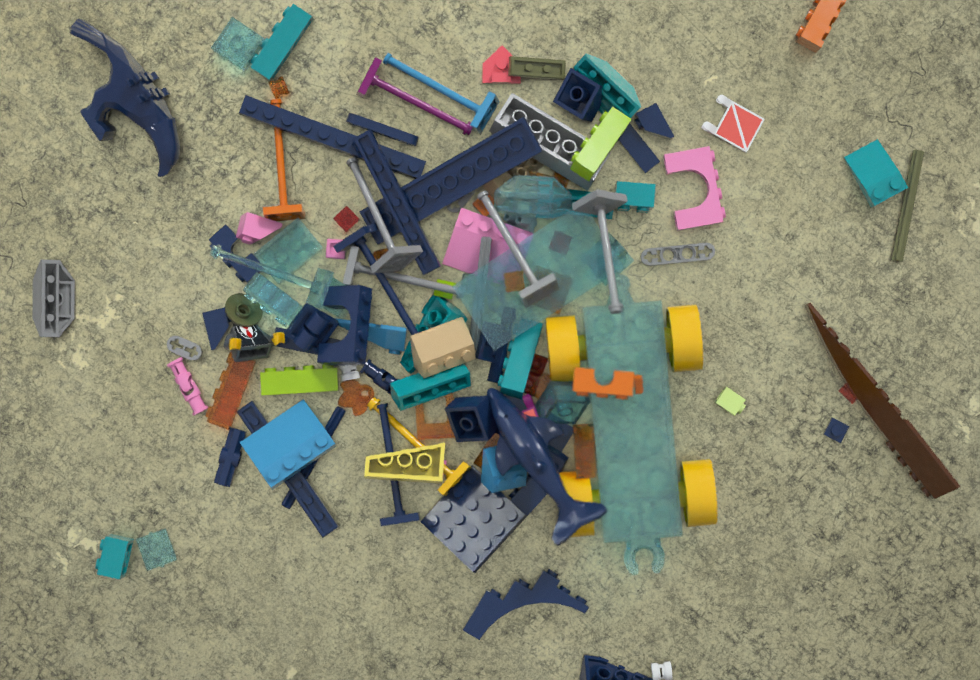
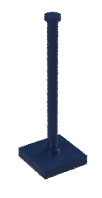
M374 223L361 227L334 245V249L339 253L351 249V246L359 247L369 265H373L376 260L365 242H367L366 239L379 231L377 224ZM375 273L411 336L420 333V331H417L384 273Z
M388 403L377 405V409L380 412L386 453H392L394 451L387 413ZM390 480L395 512H393L394 516L380 518L381 526L420 520V512L405 514V510L403 511L399 483L398 481Z

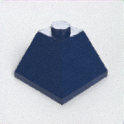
M570 68L553 102L578 118L592 122L601 106L602 86Z

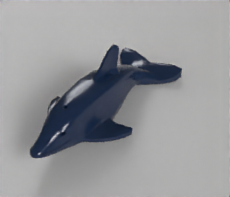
M495 388L488 389L487 395L490 408L500 435L495 452L497 469L504 476L513 466L521 465L555 501L559 511L552 538L554 544L559 546L566 542L580 527L604 516L607 513V508L601 503L583 502L575 500L568 495L548 449L549 442L564 435V430L552 420L524 414L500 391Z

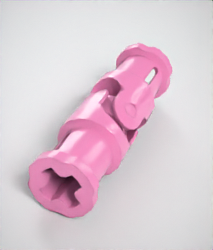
M180 357L167 364V366L171 368L175 376L174 380L180 385V391L185 401L189 402L193 410L192 414L195 416L209 407L204 404L199 388L192 379L190 371L186 370L182 362L183 358ZM193 390L191 394L186 393L187 391Z

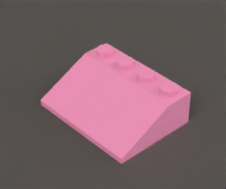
M461 208L442 264L477 276L481 238L484 236L490 237L492 241L487 280L492 277L495 278L493 279L494 283L501 285V283L497 282V280L504 282V286L515 289L522 268L493 219ZM504 223L522 255L526 258L534 233Z

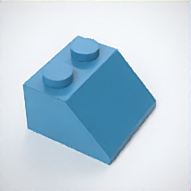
M497 446L483 449L481 483L491 493L526 486L527 471L521 465L513 466L502 476L497 469L495 460Z

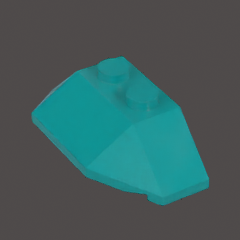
M586 53L573 67L574 70L602 86L601 106L598 110L600 113L609 112L613 106L629 118H632L642 107L635 88L607 61Z

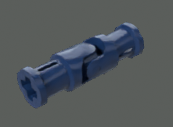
M368 359L360 373L370 377L373 383L391 395L390 383L398 379L383 368H378L371 363L372 360Z

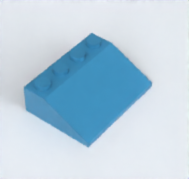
M304 399L240 442L272 490L336 447V444Z

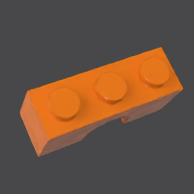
M574 367L572 391H576L577 396H588V393H596V397L608 398V394L616 395V399L628 400V396H633L634 372L613 371L612 381L608 385L602 386L595 381V369Z

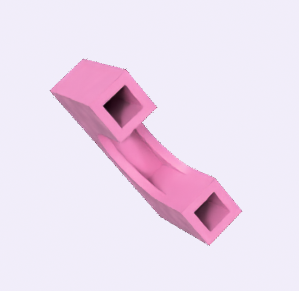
M710 146L664 154L663 161L666 175L691 171L699 174L707 184V196L701 205L673 212L676 231L724 222L723 218H726L725 209L720 205L722 192L721 188H717L716 181L719 180L717 169L713 168L715 154L713 150L710 151Z

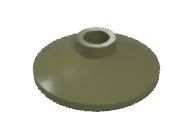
M243 293L233 294L225 303V312L228 318L237 325L244 327L254 326L262 317L260 304L250 295Z

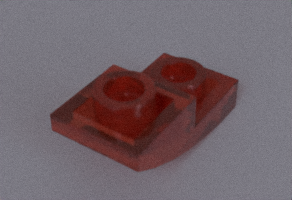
M538 354L534 355L524 391L525 394L535 397L548 361L547 357Z

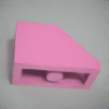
M247 212L240 217L236 238L242 239L243 243L253 244L280 229L283 224Z

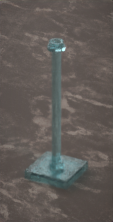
M213 245L210 251V256L213 259L221 257L309 288L310 292L306 303L322 309L334 272L318 268L312 282L224 251L220 245Z

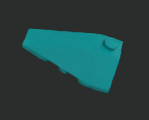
M432 295L421 312L424 315L420 324H416L415 327L418 332H422L463 317L466 323L468 318L459 308L445 298ZM411 341L408 342L400 361L410 374L416 370L413 363Z

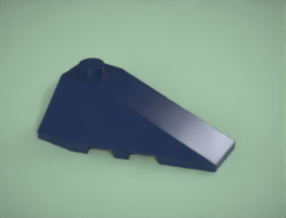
M589 655L583 656L579 680H653L638 672L634 674L624 670V666L619 665L617 667L608 663L609 660L603 657Z

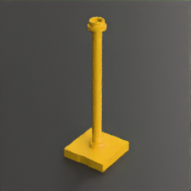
M375 397L371 399L367 404L369 410L372 411L374 409L380 415L377 405H380L381 400ZM387 411L391 426L415 448L424 446ZM463 461L456 470H451L444 464L443 473L446 475L445 478L447 480L439 487L438 491L442 495L447 496L449 494L448 491L472 467Z

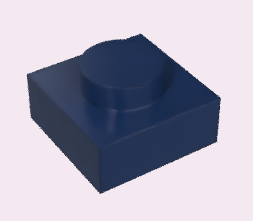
M831 417L823 435L841 443L850 426Z

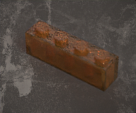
M229 353L226 360L228 367L226 371L223 370L219 378L221 385L219 389L216 388L212 399H215L213 406H209L205 417H208L206 422L230 430L257 359L234 362L232 353Z

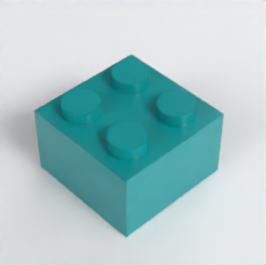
M617 181L614 193L627 195V202L619 206L617 211L629 212L630 209H637V213H648L649 210L654 208L656 184Z
M114 534L105 536V539H102L100 543L101 558H98L96 561L95 569L98 570L97 575L115 579L124 578L127 573L134 539Z

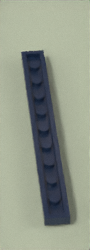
M245 95L239 115L364 160L353 140L356 135ZM379 144L392 171L413 179L422 175L426 161Z

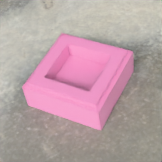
M327 239L326 258L345 259L346 250L337 253L333 247L342 240Z

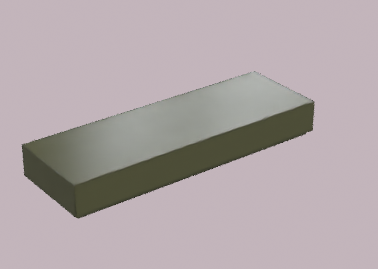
M510 56L508 76L564 80L566 60Z

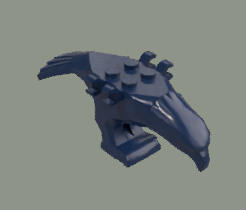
M77 19L69 28L70 34L98 47L110 59L109 81L94 91L92 102L87 108L80 110L81 115L99 141H108L114 138L116 132L115 127L108 121L109 112L112 109L121 111L142 127L150 136L159 158V172L157 175L158 177H164L176 165L181 148L176 120L171 116L168 105L163 99L165 96L170 95L166 87L163 89L156 88L153 84V81L159 79L156 72H145L143 67L122 44L104 34L87 21Z

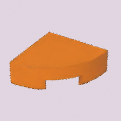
M638 374L634 375L636 394H643L642 375Z

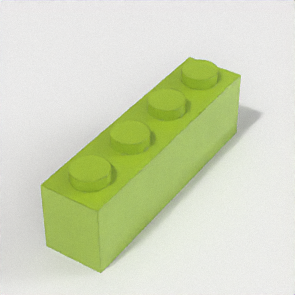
M613 106L609 112L605 111L599 119L600 125L595 124L589 133L592 135L591 138L588 139L586 137L581 144V152L576 151L571 158L573 164L570 170L589 182L632 119Z
M314 365L303 366V370H295V367H284V371H276V368H264L265 372H260L261 396L340 391L338 368H334V366L322 365V369H315Z

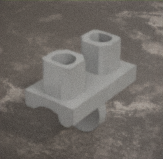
M512 208V210L506 209L503 220L507 221L509 225L534 232V228L537 226L536 219L539 214Z

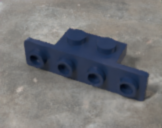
M504 307L500 325L483 321L475 357L476 359L491 362L487 381L498 383L500 375H503L502 368L505 357H507V346L512 337L511 329L516 320L515 308Z

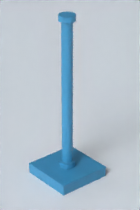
M387 53L383 60L384 64L394 66L476 112L470 125L480 135L500 102L496 94L489 91L483 103L479 106L393 58L390 53Z

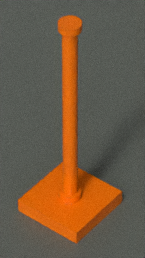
M272 99L270 104L280 108L282 100ZM274 128L280 205L263 207V215L265 218L273 221L305 219V211L302 204H287L282 130Z

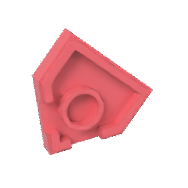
M503 45L483 63L482 84H521V77L508 76L509 57L512 55Z

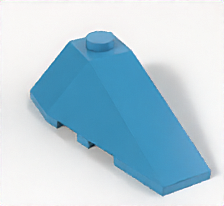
M334 318L338 320V326L349 331L351 320ZM369 323L368 341L384 349H389L391 354L400 355V351L405 352L408 329Z

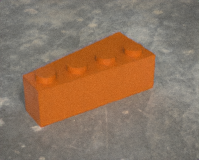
M815 0L814 2L817 5L814 10L810 9L805 19L808 21L804 27L800 26L796 33L798 37L796 42L816 53L822 47L823 40L829 34L832 28L831 25L837 19L841 11L840 9L846 0Z

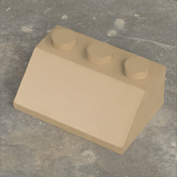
M463 317L410 336L414 367L423 378L476 359L474 343Z

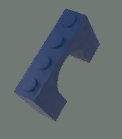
M362 285L324 287L323 306L332 309H347L350 314L351 324L347 335L341 341L319 344L317 363L328 366L365 365L372 288Z

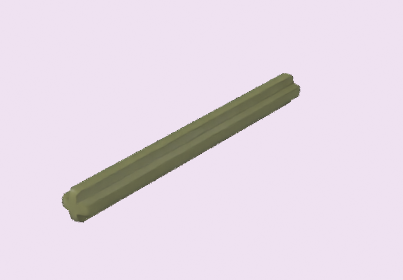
M913 150L906 183L908 188L905 189L892 254V260L895 262H903L924 157V151Z

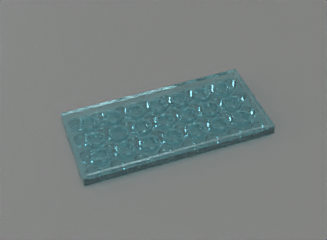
M572 208L516 244L538 281L553 273L559 286V290L525 308L521 301L519 292L531 284L510 249L452 286L493 351L499 349L607 279L600 229L590 214L576 212ZM611 248L614 273L624 268V266Z

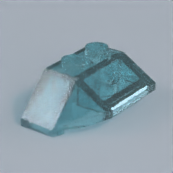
M514 175L494 191V207L496 211L512 217L552 219L571 214L572 194L554 177Z

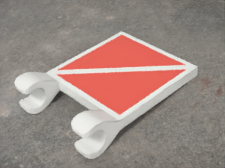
M719 95L716 102L727 107L717 127L706 121L703 123L702 129L747 153L765 119L733 102L726 96Z

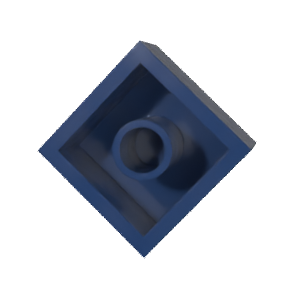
M488 395L456 397L445 408L456 442L489 441L499 430L490 408Z

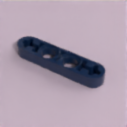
M349 113L346 122L365 130L371 129L374 133L416 147L419 140L418 136L353 113Z

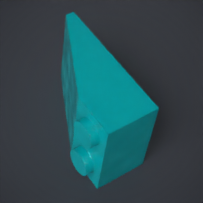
M878 139L844 157L871 208L908 188L900 171Z

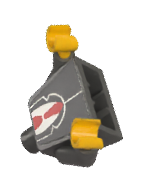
M233 323L230 334L226 336L224 349L231 350L234 362L268 358L272 345L285 343L284 332H276L270 336L262 331L257 324L244 327Z

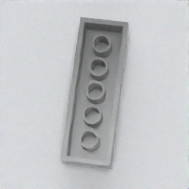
M512 93L495 118L489 132L495 134L525 117L543 152L532 158L588 191L610 153L588 182L570 170L573 164L571 158L576 151L581 152L582 148L580 146L586 137Z

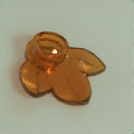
M346 380L340 383L341 388L345 392L339 397L338 405L352 408L354 416H359L366 412L367 404L374 398L373 388L367 384L361 385L356 380ZM367 391L368 395L363 396L361 395V392Z

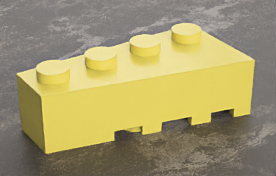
M445 443L367 456L365 461V479L442 484Z

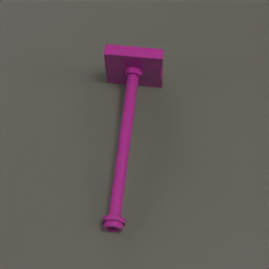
M374 58L356 95L363 98L369 86L372 85L374 87L376 85L463 130L462 134L470 135L473 129L470 121L465 123L379 79L376 72L382 60Z

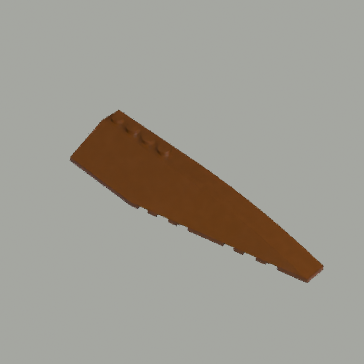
M807 303L805 305L806 310L839 375L862 410L887 441L885 443L886 447L891 452L895 451L898 455L897 461L902 467L906 466L909 469L911 479L915 483L917 481L920 483L922 493L927 498L930 496V498L936 499L961 487L908 419L901 418V410L893 403L890 404L888 402L890 399L882 388H876L878 383L857 358L850 357V349L846 344L838 342L839 337L831 327L827 328L825 319L811 303Z

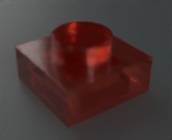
M348 206L344 207L333 218L346 233L360 221Z

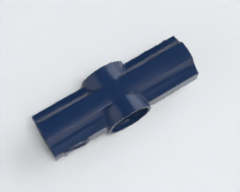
M230 427L225 447L223 446L220 453L219 467L214 483L226 487L231 486L235 469L238 467L242 455V445L240 442L245 439L246 431Z

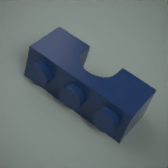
M225 224L209 239L212 243L209 246L216 254L220 252L224 256L222 261L229 268L234 267L237 271L235 275L242 283L244 281L250 283L266 267L253 253H250L244 259H237L234 256V245L240 239L236 238V234Z

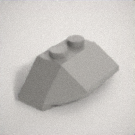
M40 260L33 278L32 318L40 337H60L62 332L74 320L75 280L60 260Z

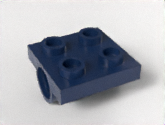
M306 303L285 331V336L294 340V343L302 350L307 352L312 350L318 353L319 344L325 343L339 325V322Z

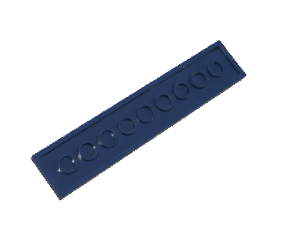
M522 117L402 186L401 189L418 222L543 152L527 120L525 117ZM384 198L376 201L375 204L391 238L401 233ZM369 207L359 211L366 225L376 223ZM380 231L372 235L377 245L384 242Z

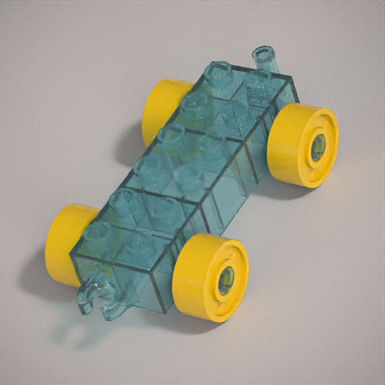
M616 275L619 303L623 304L622 313L611 314L608 306L611 305L609 293L605 306L583 307L581 309L583 335H577L575 315L545 318L551 383L572 382L574 367L580 368V361L586 360V368L595 369V381L602 386L608 385L612 381L613 371L634 372V375H642L643 394L635 393L634 384L633 396H628V400L616 399V395L608 394V398L596 397V393H589L597 489L591 490L589 470L559 472L568 495L573 499L583 502L601 503L607 508V513L600 518L602 541L604 543L625 541L623 560L625 567L632 575H637L639 572L635 555L640 549H648L652 552L653 561L651 569L654 573H659L665 562V554L661 547L660 538L683 536L681 507H683L687 527L717 524V496L711 459L681 461L680 482H678L666 353H669L672 372L703 369L700 317L696 304L667 307L666 327H664L662 301L634 303L628 291L630 287L629 279L624 275ZM594 521L580 527L571 537L594 536Z

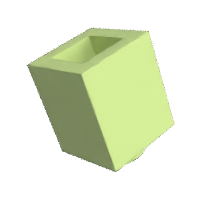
M724 387L714 402L733 416L736 413L740 414L746 406L744 404L745 399L728 387Z

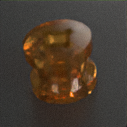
M280 76L276 81L271 80L268 82L275 99L280 98L282 94H290L283 76Z

